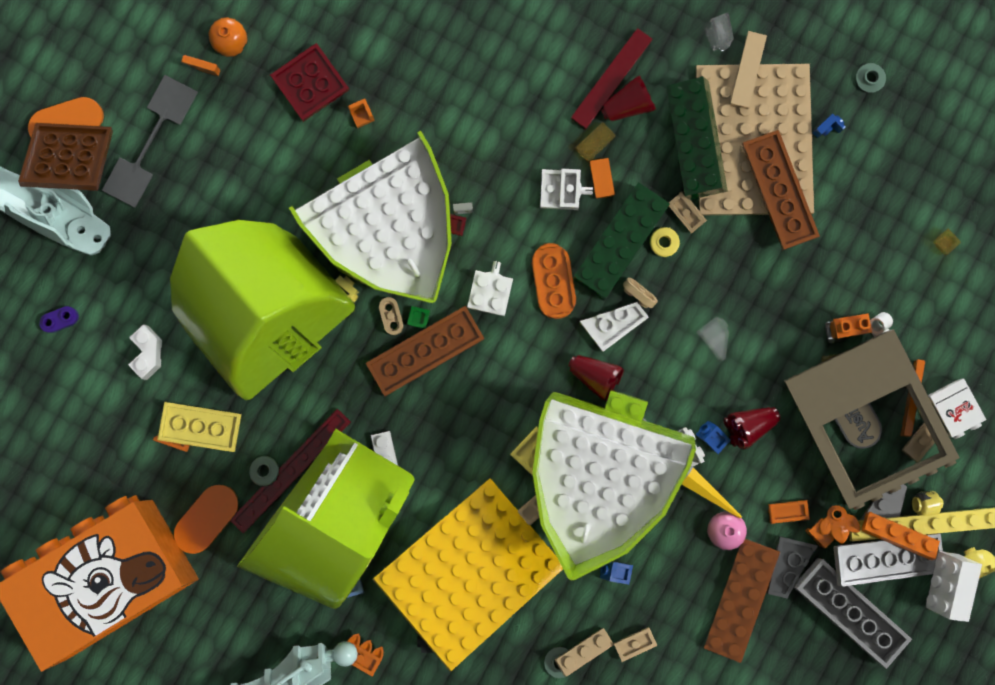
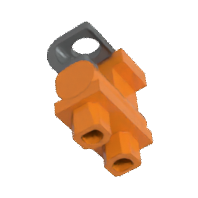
M869 313L833 319V321L826 322L825 330L828 342L846 341L845 337L872 333Z

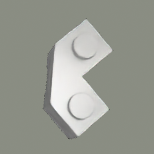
M143 324L129 337L142 351L129 366L141 379L148 380L161 367L162 340L149 326Z

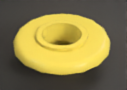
M658 228L650 237V247L658 256H672L679 248V236L671 228ZM661 237H666L670 240L668 247L664 248L659 244Z

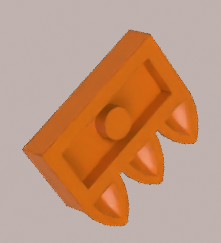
M359 633L355 634L347 641L353 643L358 652L357 659L352 665L373 677L383 659V647H378L371 652V640L364 642L360 646Z

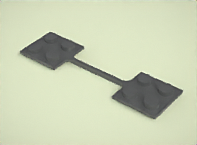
M164 75L147 106L148 109L160 115L157 125L137 162L130 163L119 158L102 189L103 192L136 208L153 177V174L142 169L140 166L145 153L164 120L169 119L181 125L198 94L197 91Z

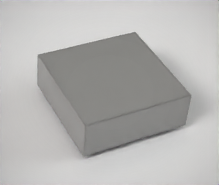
M472 202L453 204L454 214L472 213Z

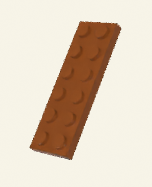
M779 130L743 142L744 152L782 250L820 237Z
M464 306L368 361L366 365L386 397L483 341L484 337L467 307Z
M745 539L740 545L704 649L737 662H742L780 551Z

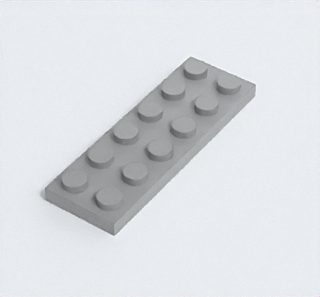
M941 533L926 534L940 541L938 551L943 552ZM884 540L834 546L837 585L841 587L933 574L936 559L929 560Z

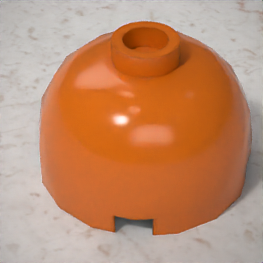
M229 17L220 18L210 27L209 42L217 53L225 57L236 56L243 51L245 44H247V33L243 25L237 20Z

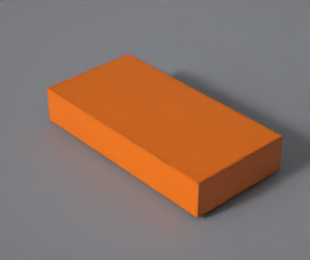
M609 158L590 161L596 199L615 196Z
M807 500L768 504L770 524L810 519Z

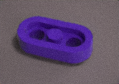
M65 306L43 315L40 319V327L45 332L55 333L76 324L79 314L76 309ZM68 312L70 317L65 319L64 315ZM48 320L52 321L50 326H47Z

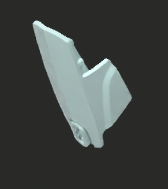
M0 167V210L43 236L88 255L100 253L102 248L106 246L108 239L111 237L110 226L93 214V208L82 192L74 189L20 187L18 182L20 175ZM94 238L101 239V241L96 243L94 241Z

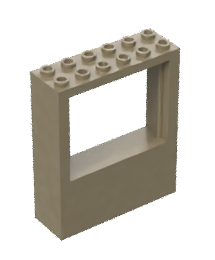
M894 329L888 330L784 380L849 509L857 510L865 506L864 502L872 500V502L877 501L883 497L882 494L888 491L894 493L901 489V485L905 483L913 484L920 480V476L925 474L927 476L933 475L938 472L937 468L945 466V468L956 464L955 460L960 458ZM906 386L940 453L859 491H855L823 425Z

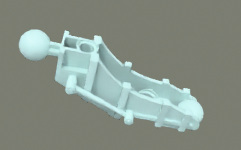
M346 641L338 643L333 650H329L322 643L307 647L293 646L287 657L273 670L265 669L263 677L240 685H323L331 680V662L335 661L338 665L345 667L352 665L357 659V648L353 643Z

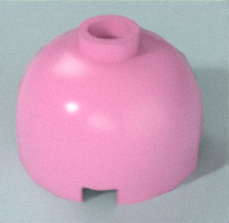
M723 511L711 518L707 533L714 546L722 550H732L738 548L744 542L747 528L742 518H738L728 511Z

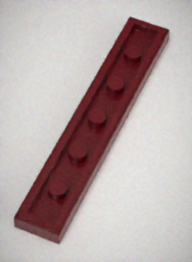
M636 29L572 115L571 119L585 130L603 108V104L608 101L653 39L640 29Z

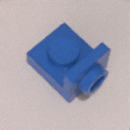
M832 114L813 134L818 138L822 134L826 136L833 128L840 133L846 127L844 121L839 116Z
M710 421L703 424L696 433V436L702 439L717 454L731 441L717 425Z
M611 561L600 568V578L629 585L633 565Z

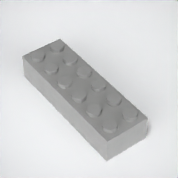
M817 558L794 586L796 591L873 660L886 669L912 640L852 585L838 586L836 571L823 559Z

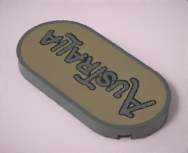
M870 403L834 419L846 442L853 447L862 449L872 447L881 437V422Z

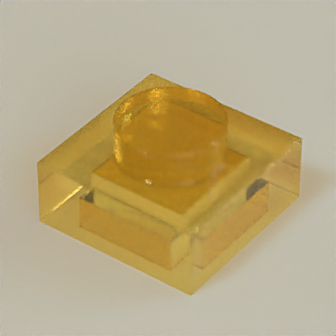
M948 228L933 243L946 256L961 241Z

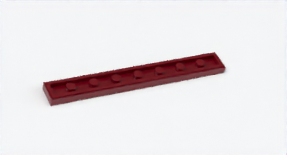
M336 409L279 468L277 479L271 485L262 486L230 521L244 534L314 462L328 443L335 429L343 432L351 421L339 409Z

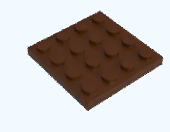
M36 123L18 180L20 187L98 191L113 134L112 127Z

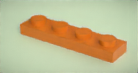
M872 512L866 513L862 532L929 560L936 559L939 540Z

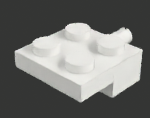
M542 169L540 208L578 210L581 194L592 195L593 187H581V170Z
M493 261L491 272L475 271L467 308L505 317L513 278L500 275L501 262H498L496 268L497 261Z

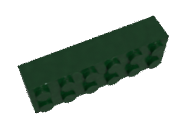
M702 76L668 85L667 92L685 197L693 200L728 192L709 81Z
M638 182L575 274L573 280L605 300L670 203Z

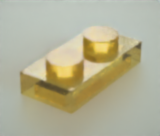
M602 122L575 149L589 162L616 135Z

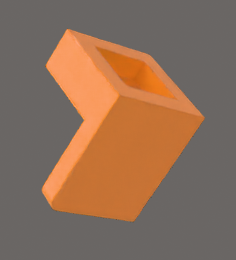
M366 99L348 106L357 128L375 121Z
M821 518L811 529L807 528L805 532L822 548H826L834 540V537L831 533L821 535L820 523L823 520Z

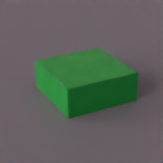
M411 306L407 325L426 329L430 310Z

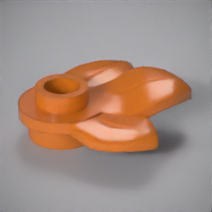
M839 505L829 508L827 517L820 523L821 535L831 533L840 544H844L847 540L849 531L854 533L860 532V524L856 517L847 514L846 510ZM834 512H839L841 517L836 518Z

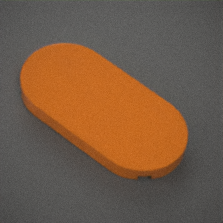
M76 98L37 111L29 121L28 132L30 137H32L36 123L100 126L104 119L103 110L91 98Z
M554 243L544 244L535 251L532 258L538 305L542 313L547 317L562 319L573 311L576 304L570 258L566 250Z
M214 485L207 488L177 523L174 530L175 542L182 551L196 554L206 550L238 511V497L234 490L225 485Z

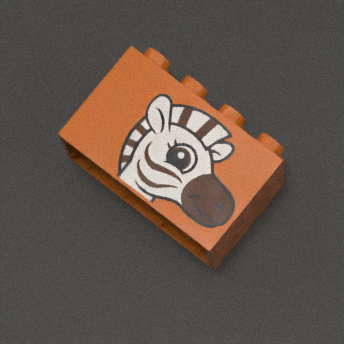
M137 495L130 498L124 496L105 507L109 515L108 518L104 519L103 516H100L93 520L90 517L73 526L70 530L75 538L71 539L69 536L61 540L55 538L35 550L40 559L37 560L36 557L26 561L21 559L0 571L5 579L0 582V601L41 672L68 660L199 580L184 552L176 544L173 533L153 500L139 501Z

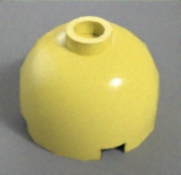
M975 547L964 551V557L982 564L979 578L995 571V557L989 551L983 549L976 550Z

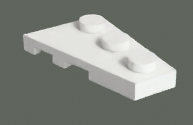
M638 302L582 320L580 323L600 350L604 352L649 317Z

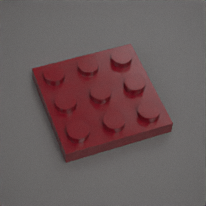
M317 43L270 74L303 122L349 91V87Z

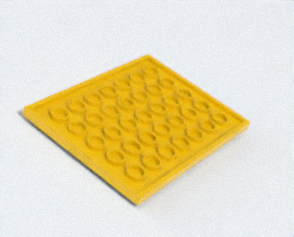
M490 478L374 577L373 581L446 668L452 671L560 573L563 568L553 551L536 531L526 523L518 513V510Z

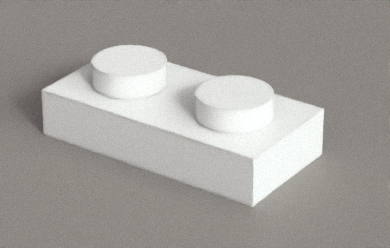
M387 431L371 435L374 451L398 466L391 432Z

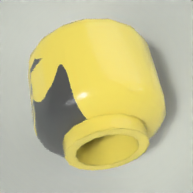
M935 491L918 492L912 499V508L918 515H936L943 508V500Z

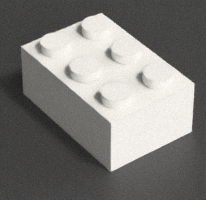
M938 551L926 608L950 620L969 622L982 564L956 553Z

